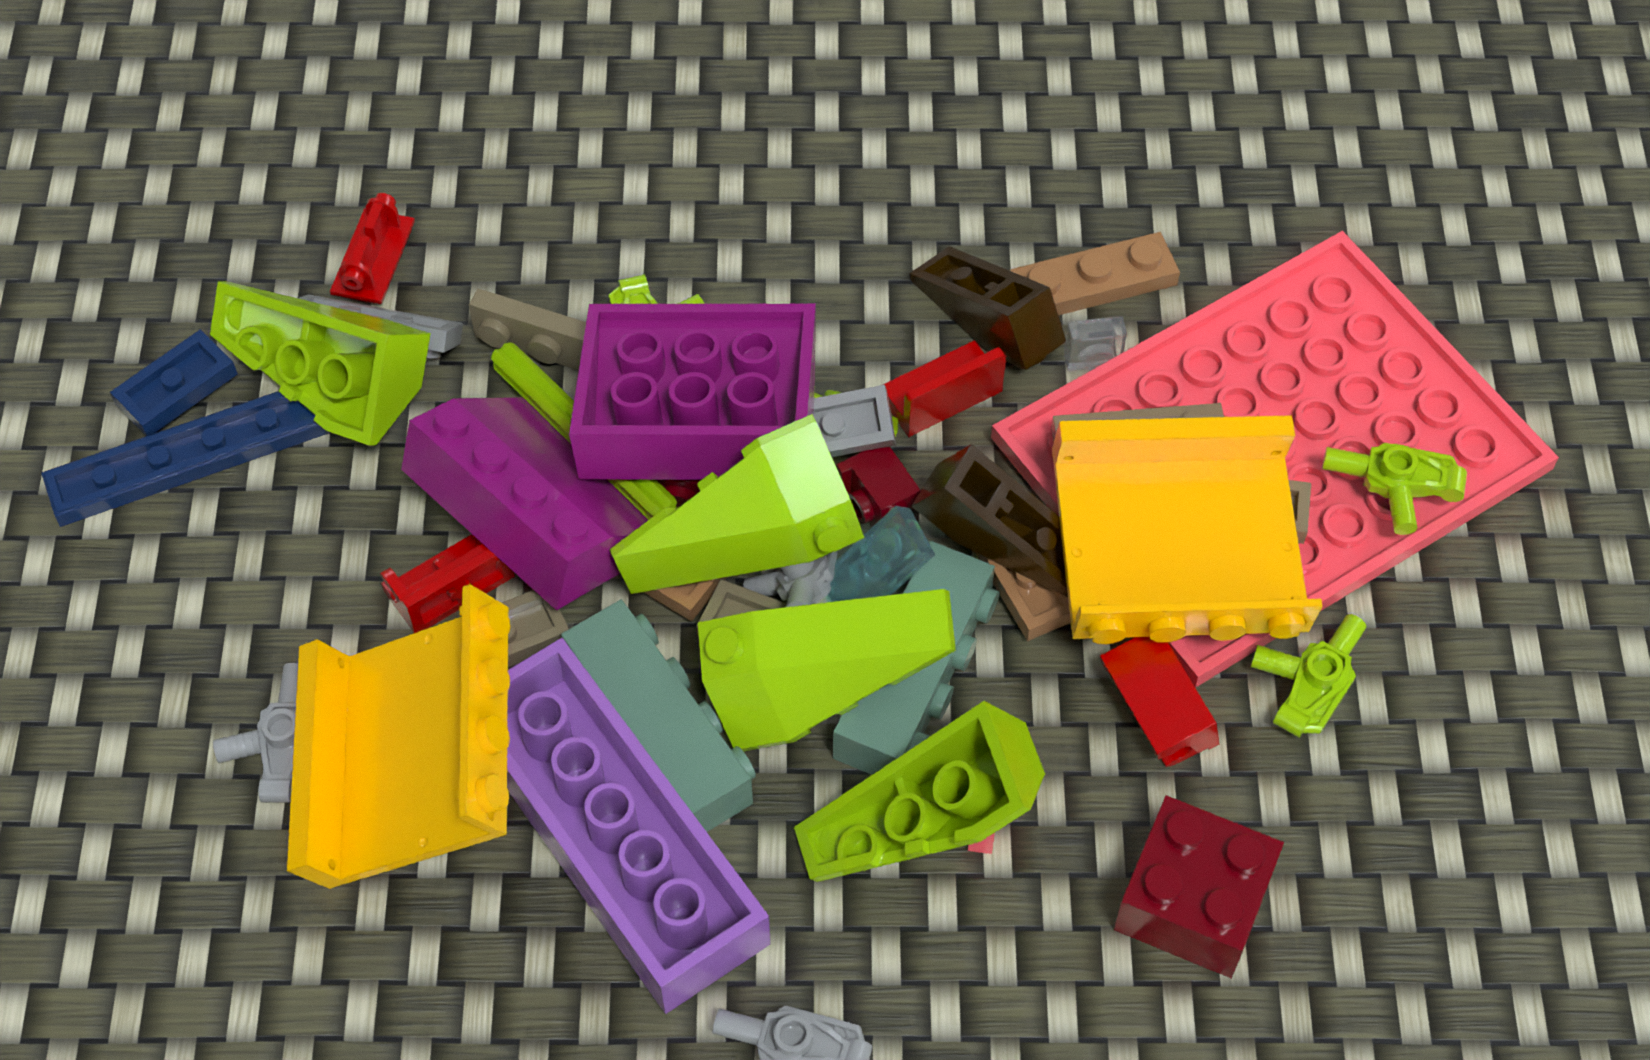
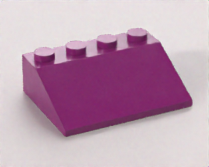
M589 304L569 431L578 478L702 480L711 472L720 477L744 459L741 450L756 438L813 414L814 416L816 304Z
M523 397L453 398L409 420L401 470L556 611L620 574L610 549L647 522L648 519L607 479H579L571 444Z

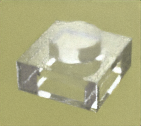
M1123 316L1068 322L1064 348L1067 371H1091L1123 353L1127 337Z

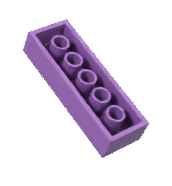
M560 638L509 669L510 687L508 690L507 728L510 742L507 748L508 792L663 1012L667 1014L769 946V915L564 639Z

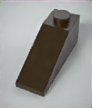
M950 246L909 273L912 283L988 352L998 347L1001 348L1006 355V362L1027 370L1031 366L1041 363L1049 353L1066 342L1050 287Z
M972 444L939 462L913 502L912 507L954 542L1068 597L1059 516Z

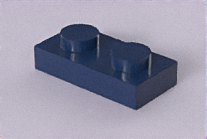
M200 329L110 391L115 405L145 436H149L231 380L238 373L234 362Z

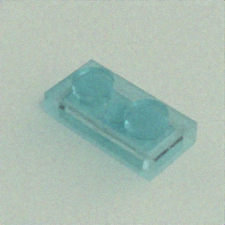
M895 506L864 534L863 539L857 541L836 560L834 579L830 583L831 591L828 594L832 602L891 595L935 556L910 508Z

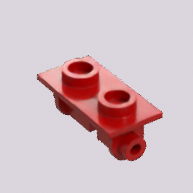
M378 193L375 198L368 200L330 289L331 295L377 304L383 303L415 223V218L399 215L395 206L396 200L391 195Z

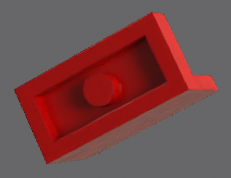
M974 340L883 384L887 389L891 414L898 418V424L909 438L1003 391L1006 355L999 347L984 353Z

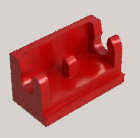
M472 533L399 577L391 568L380 573L384 580L381 583L383 591L413 633L428 629L460 610L463 586L471 584L487 594L515 577L514 572Z
M1135 637L1100 655L1101 663L1106 671H1108L1148 739L1158 760L1162 759L1166 767L1178 764L1206 749L1210 750L1219 745L1217 723L1168 642H1156L1151 640L1150 637Z

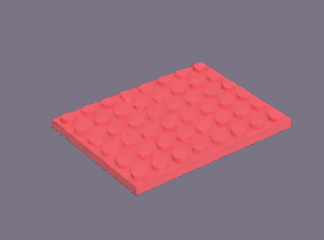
M1343 231L992 425L991 439L1044 504L1059 516L1052 454L1054 443L1051 425L1053 416L1221 403L1224 417L1292 415L1295 438L1285 457L1288 480L1311 483L1308 533L1304 544L1299 543L1307 599L1321 598L1323 606L1321 611L1554 469L1559 458ZM1390 443L1453 456L1457 465L1467 471L1464 499L1459 502H1449L1435 495L1414 497L1413 504L1418 528L1414 533L1398 535L1393 529L1389 499L1377 493L1369 492L1367 487L1363 486L1364 477L1322 469L1326 447L1369 455L1371 447ZM1270 633L1244 634L1242 637L1233 640L1220 641L1212 639L1210 635H1190L1168 643L1196 688L1255 652L1257 645L1265 646L1276 638L1272 637Z

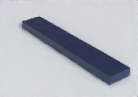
M277 391L41 472L55 518L60 527L331 432L326 431L313 420L315 414L299 401H289Z

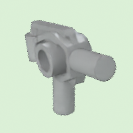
M838 551L808 563L781 567L782 570L747 578L744 580L743 587L768 597L779 594L782 601L788 600L786 607L813 604L823 599L831 591L830 583L834 579Z
M287 663L283 666L278 703H270L266 709L261 711L257 730L213 740L214 753L218 763L261 753L263 774L259 782V800L261 803H291L298 663Z
M786 1005L779 1008L776 1012L767 1013L765 1020L719 1008L712 1031L716 1035L756 1045L760 1060H869L873 1048L871 1044L865 1041L859 1025Z

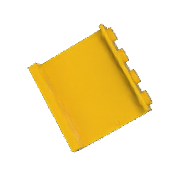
M1292 415L1059 421L1052 454L1072 639L1092 638V641L1097 644H1112L1123 640L1125 637H1150L1151 640L1156 642H1173L1182 639L1184 636L1210 635L1212 639L1226 641L1237 639L1244 634L1270 633L1274 638L1286 639L1299 636L1300 632L1310 631L1323 606L1321 598L1307 599L1285 461V457L1295 438Z
M469 584L463 586L462 606H460L459 615L462 617L352 656H348L318 639L299 646L287 859L288 872L330 889L507 835V806L509 803L507 748L510 742L507 728L508 690L510 687L508 634L510 632V619L506 605Z

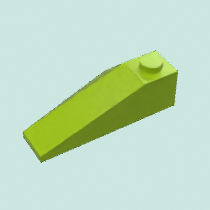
M218 281L210 335L248 367L252 370L263 371L280 385L279 392L289 401H299L315 414L313 420L323 429L369 446L378 444L422 388L431 333L387 319L227 281Z
M813 414L756 438L741 450L744 459L720 477L711 472L697 483L700 490L699 493L677 509H662L610 549L611 554L630 593L635 594L808 563L863 539L864 535L852 502Z
M946 589L758 610L698 622L702 682L733 748L738 746L743 752L793 743L810 734V728L836 713L843 715L859 706L857 703L859 700L888 684L894 686L956 651L950 592Z
M983 701L796 825L794 829L809 878L819 882L978 843L1031 810L1045 772L1026 722Z

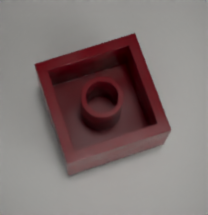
M1165 795L1122 899L1114 931L1232 979L1284 842Z

